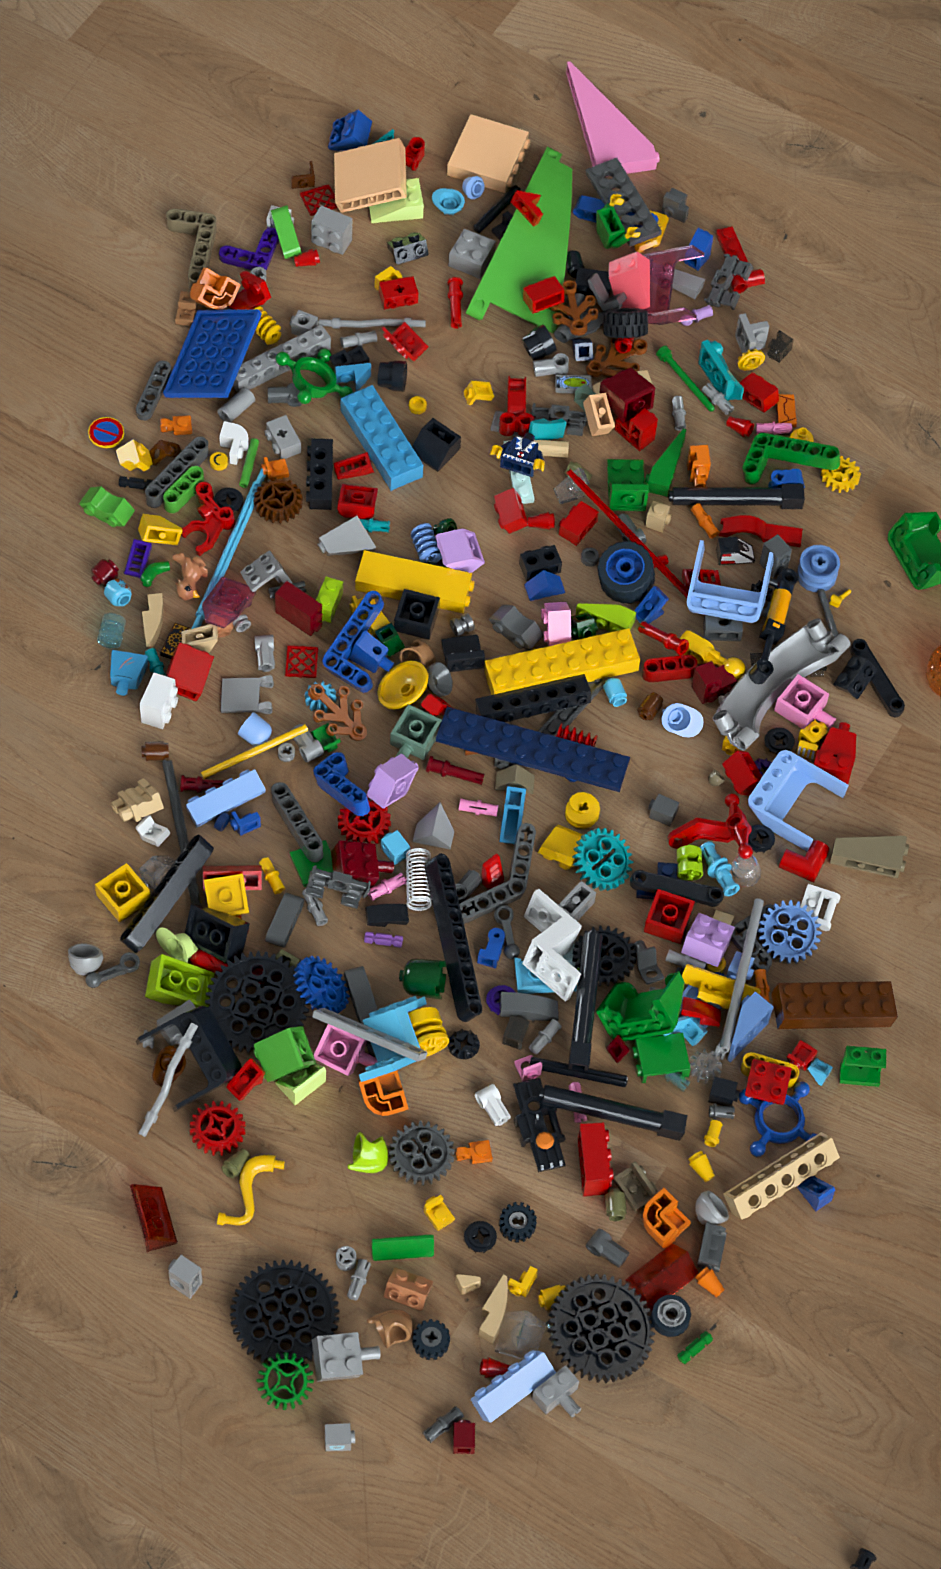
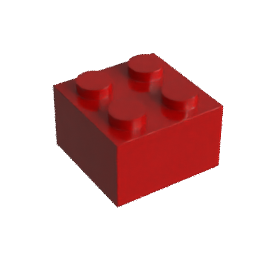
M657 889L645 922L644 932L681 944L693 912L695 901Z

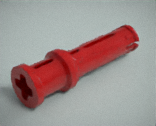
M452 277L447 280L451 327L458 329L462 327L461 300L463 292L461 291V286L463 285V280L459 277Z
M645 621L640 623V625L645 627V629L638 627L640 633L663 643L666 649H673L678 655H684L689 648L688 640L680 639L674 633L667 634Z

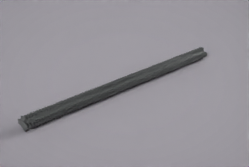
M164 760L162 765L177 838L179 840L180 853H182L189 843L188 833H186L187 829L177 789L178 785H176L177 781H175L176 775H174L172 760ZM195 876L188 885L191 904L203 906L201 905L199 886Z

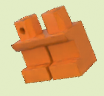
M708 445L690 446L686 464L687 470H691L689 482H694V487H706L711 465Z

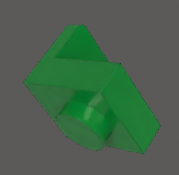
M326 723L311 731L314 739L320 742L323 750H327L329 753L338 748L337 744L341 740L340 738L337 739L335 735L330 736L327 734L326 728L329 726V723Z

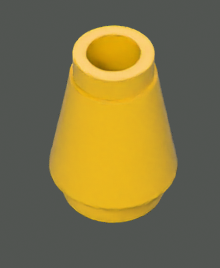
M702 1151L697 1152L688 1159L691 1168L704 1182L715 1177L707 1155L703 1154Z

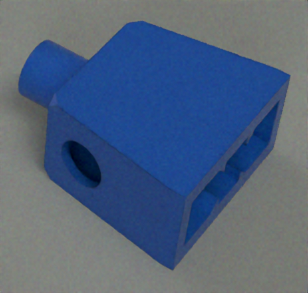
M364 631L356 641L349 658L373 673H376L379 667L389 672L394 665V662L386 658L389 649L367 631Z

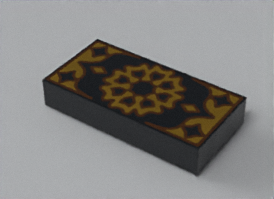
M174 623L161 649L160 656L171 659L179 642L182 643V631L192 628Z

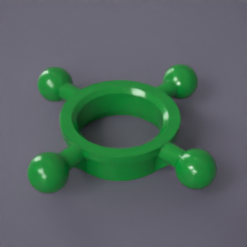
M326 348L318 351L317 358L303 357L297 362L290 359L289 354L286 352H279L276 355L278 365H288L291 368L293 374L292 381L300 391L297 398L301 404H308L312 398H322L332 392L339 393L340 398L353 393L351 387H341L336 384V375L332 368L326 364L331 356V352ZM300 370H309L318 374L327 386L317 387L310 384L302 377Z

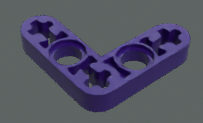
M267 228L263 232L256 252L232 246L221 247L219 249L220 261L248 270H252L255 267H262L267 270L279 242L276 229ZM267 247L270 251L262 252L261 249ZM245 256L248 260L240 261L239 258Z

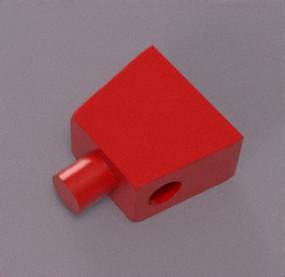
M841 722L838 728H830L820 750L834 753V757H837L838 754L853 757L855 762L857 734L849 731L850 724Z

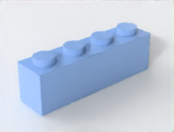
M249 769L239 774V778L235 780L230 778L222 783L223 786L217 789L212 787L205 791L206 795L200 798L195 796L189 799L186 809L196 828L219 817L223 812L227 813L265 793L266 789L256 770L254 769L251 772Z
M537 1350L528 1352L524 1356L525 1359L519 1363L512 1364L508 1367V1371L505 1374L496 1376L491 1380L492 1383L486 1388L482 1387L475 1392V1396L470 1400L484 1421L491 1423L556 1373L544 1352Z

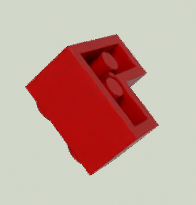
M644 408L625 423H622L617 418L614 430L640 452L655 440L658 418L654 413Z

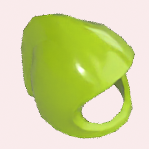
M359 1132L354 1142V1163L348 1164V1169L364 1173L382 1171L388 1163V1149L383 1137L381 1136L373 1142H369L364 1134Z

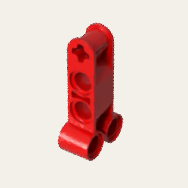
M508 376L507 412L500 415L499 432L503 436H511L517 432L520 436L524 437L529 432L531 421H534V417L526 413V377L510 378Z

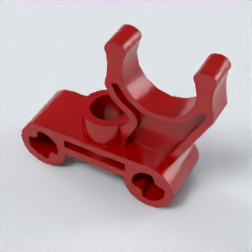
M201 482L196 486L197 498L201 504L197 510L204 521H191L182 528L181 533L183 538H186L194 531H201L207 535L206 541L195 548L198 556H202L203 553L213 548L223 529L230 530L235 525L232 509L230 507L220 508L215 503L212 486L208 482Z

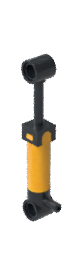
M790 568L784 569L776 580L771 577L769 580V585L775 587L765 624L762 626L759 638L766 640L761 659L757 661L749 672V677L755 684L765 683L774 671L772 663L768 661L772 645H776L784 634L786 627L784 622L794 586L798 581V574Z

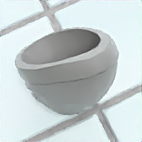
M75 944L68 949L70 966L78 975H88L96 971L104 959L102 951L91 944Z
M709 1190L704 1191L697 1198L695 1212L700 1224L706 1225V1222L717 1225L729 1219L725 1203Z

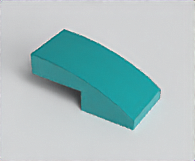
M544 418L531 421L528 433L533 434L535 440L563 438L567 421L564 419L547 421Z

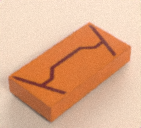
M779 394V402L776 403L778 423H791L792 428L797 426L794 394Z

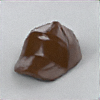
M174 1046L164 1047L155 1058L152 1079L160 1087L163 1085L167 1067L177 1050ZM184 1054L175 1069L172 1083L185 1069L186 1059Z

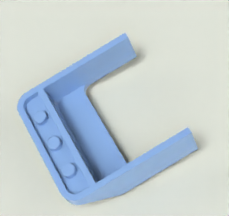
M700 540L687 597L688 609L693 613L749 623L756 622L760 618L765 604L774 562L773 553L769 552L761 592L702 583L698 580L705 550L704 541Z

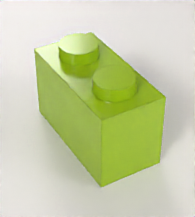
M325 577L316 601L322 604V621L332 622L343 595V581Z

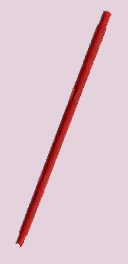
M571 469L566 473L573 479L576 485L632 542L643 546L649 552L653 564L687 598L689 590L580 477Z

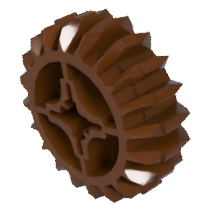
M276 477L274 481L268 479L267 483L262 482L261 487L258 486L257 492L254 494L253 502L256 513H259L260 518L265 517L266 522L271 520L273 524L275 521H278L281 525L283 520L288 523L289 518L294 520L295 515H299L300 509L303 507L301 490L298 489L296 484H292L291 480L285 482L284 477L282 480H278Z

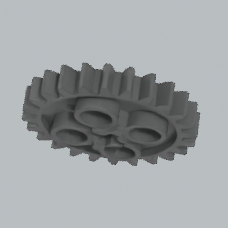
M419 1121L418 1126L411 1122V1128L404 1125V1132L397 1130L398 1137L393 1136V1143L389 1145V1149H391L389 1157H391L390 1165H395L393 1171L400 1170L399 1178L405 1175L406 1182L413 1179V1184L416 1185L417 1181L420 1180L422 1186H424L425 1180L432 1184L433 1178L440 1181V1174L443 1176L447 1175L446 1169L451 1170L450 1163H454L452 1155L455 1154V1149H452L453 1141H449L450 1135L443 1136L444 1128L438 1131V1124H435L432 1128L429 1121L426 1126H423L422 1121ZM428 1138L430 1141L422 1142L420 1139ZM408 1147L413 1151L408 1153L404 1152L403 1149ZM435 1153L439 1154L441 1157L435 1159L432 1158L431 1155ZM418 1163L422 1164L424 1167L417 1169L414 1167V1165Z

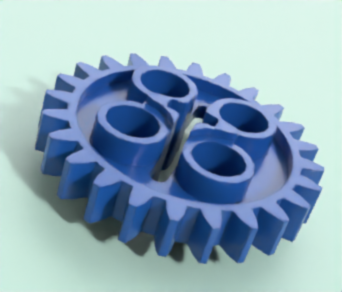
M313 955L309 958H304L297 964V967L294 969L296 973L293 975L297 980L294 983L299 985L296 990L302 992L300 997L306 998L305 1004L310 1003L312 1010L314 1008H326L335 1013H340L347 1007L346 1004L349 1003L347 999L350 995L346 992L349 988L344 986L347 982L341 980L343 975L337 973L338 968L333 969L331 962L326 964L325 958L320 960L319 956L314 958Z

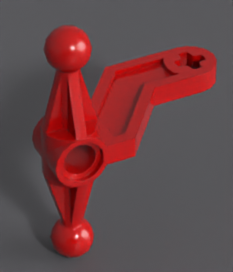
M731 793L725 797V804L729 807V817L726 822L697 817L668 834L667 839L670 847L678 849L699 838L724 843L735 840L739 845V857L749 859L753 854L752 847L748 845V838L752 827L748 823L746 815L738 806L740 802L738 795Z

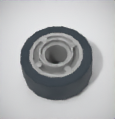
M665 1295L655 1302L651 1313V1322L655 1325V1330L661 1335L667 1337L679 1336L689 1326L691 1319L690 1306L680 1296ZM673 1313L676 1318L670 1319L666 1314Z

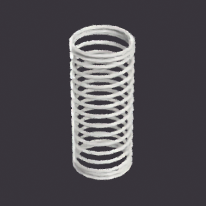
M414 848L406 853L407 907L416 911L426 910L432 906L431 895L428 893L430 892L428 881L412 880L414 878L427 879V876H412L415 874H426V872H412L425 870L424 868H412L424 867V864L414 865L412 863H426L431 859V853L423 848ZM412 852H425V853H413V854H411V855L408 856V854H410V853H412ZM416 854L427 855V857L419 856L411 858L410 856ZM414 882H420V883H421V882H427V884H412V883H414ZM414 886H427V888H413V887H414ZM414 890H427L426 892H413ZM414 894H427L426 896H414ZM412 901H415V902H425V901H427V902H429V903H426V904H414V903H411V902H412ZM409 903L412 904V905H415V906H425V907H413V906H410Z

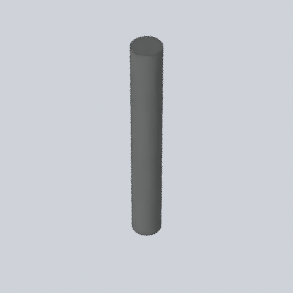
M822 589L817 593L829 630L836 637L838 635L836 624L825 590Z

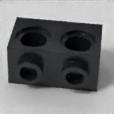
M555 545L543 546L540 549L528 550L520 554L519 565L526 582L543 570L553 574L561 573L562 561Z

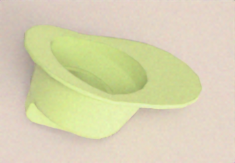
M163 927L158 928L156 931L158 943L172 958L188 963V959L198 950L191 938L185 933L173 934L170 930Z

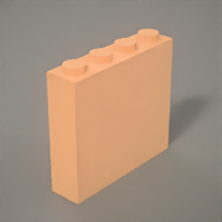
M470 115L448 162L447 176L463 181L468 177L479 176L483 179L486 188L506 193L508 187L511 188L513 184V175L518 173V164L524 159L525 149L528 150L531 141L528 139L529 132Z
M400 138L334 153L335 203L341 213L407 197L405 147Z

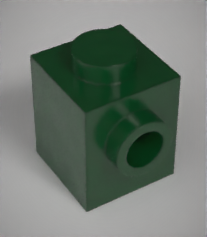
M392 623L375 631L380 642L389 649L387 653L389 657L405 648Z

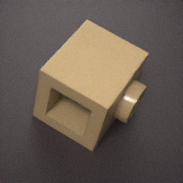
M653 501L647 514L645 527L663 532L665 525H669L672 514H669L670 506Z

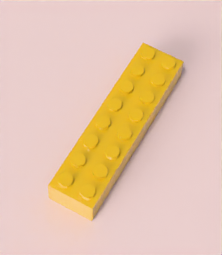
M628 628L484 661V674L491 695L582 674H585L588 682H592L600 678L604 679L605 677L639 671L640 657Z

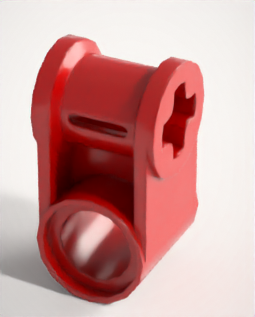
M421 137L412 138L405 148L406 166L410 167L413 171L417 170L425 155V141Z

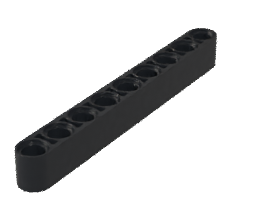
M440 853L425 863V872L444 959L447 964L446 968L456 1014L462 1022H469L482 1013V1003L451 863L445 854Z

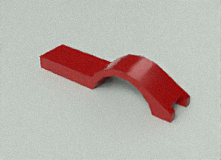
M750 515L722 518L720 524H723V529L719 533L721 537H730L735 533L746 532L757 535L765 543L778 534L788 546L801 547L803 528L767 524L762 519Z

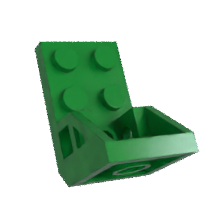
M607 459L608 507L612 511H646L649 484L644 482V460Z

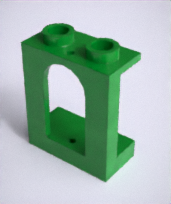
M846 1045L840 1063L839 1083L879 1087L881 1069H886L887 1049Z

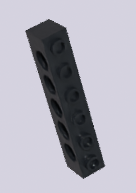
M585 674L476 698V712L479 716L501 722H511L591 703V689Z

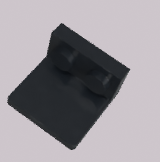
M478 635L444 638L441 640L445 664L449 672L484 668L485 653L484 650H481Z

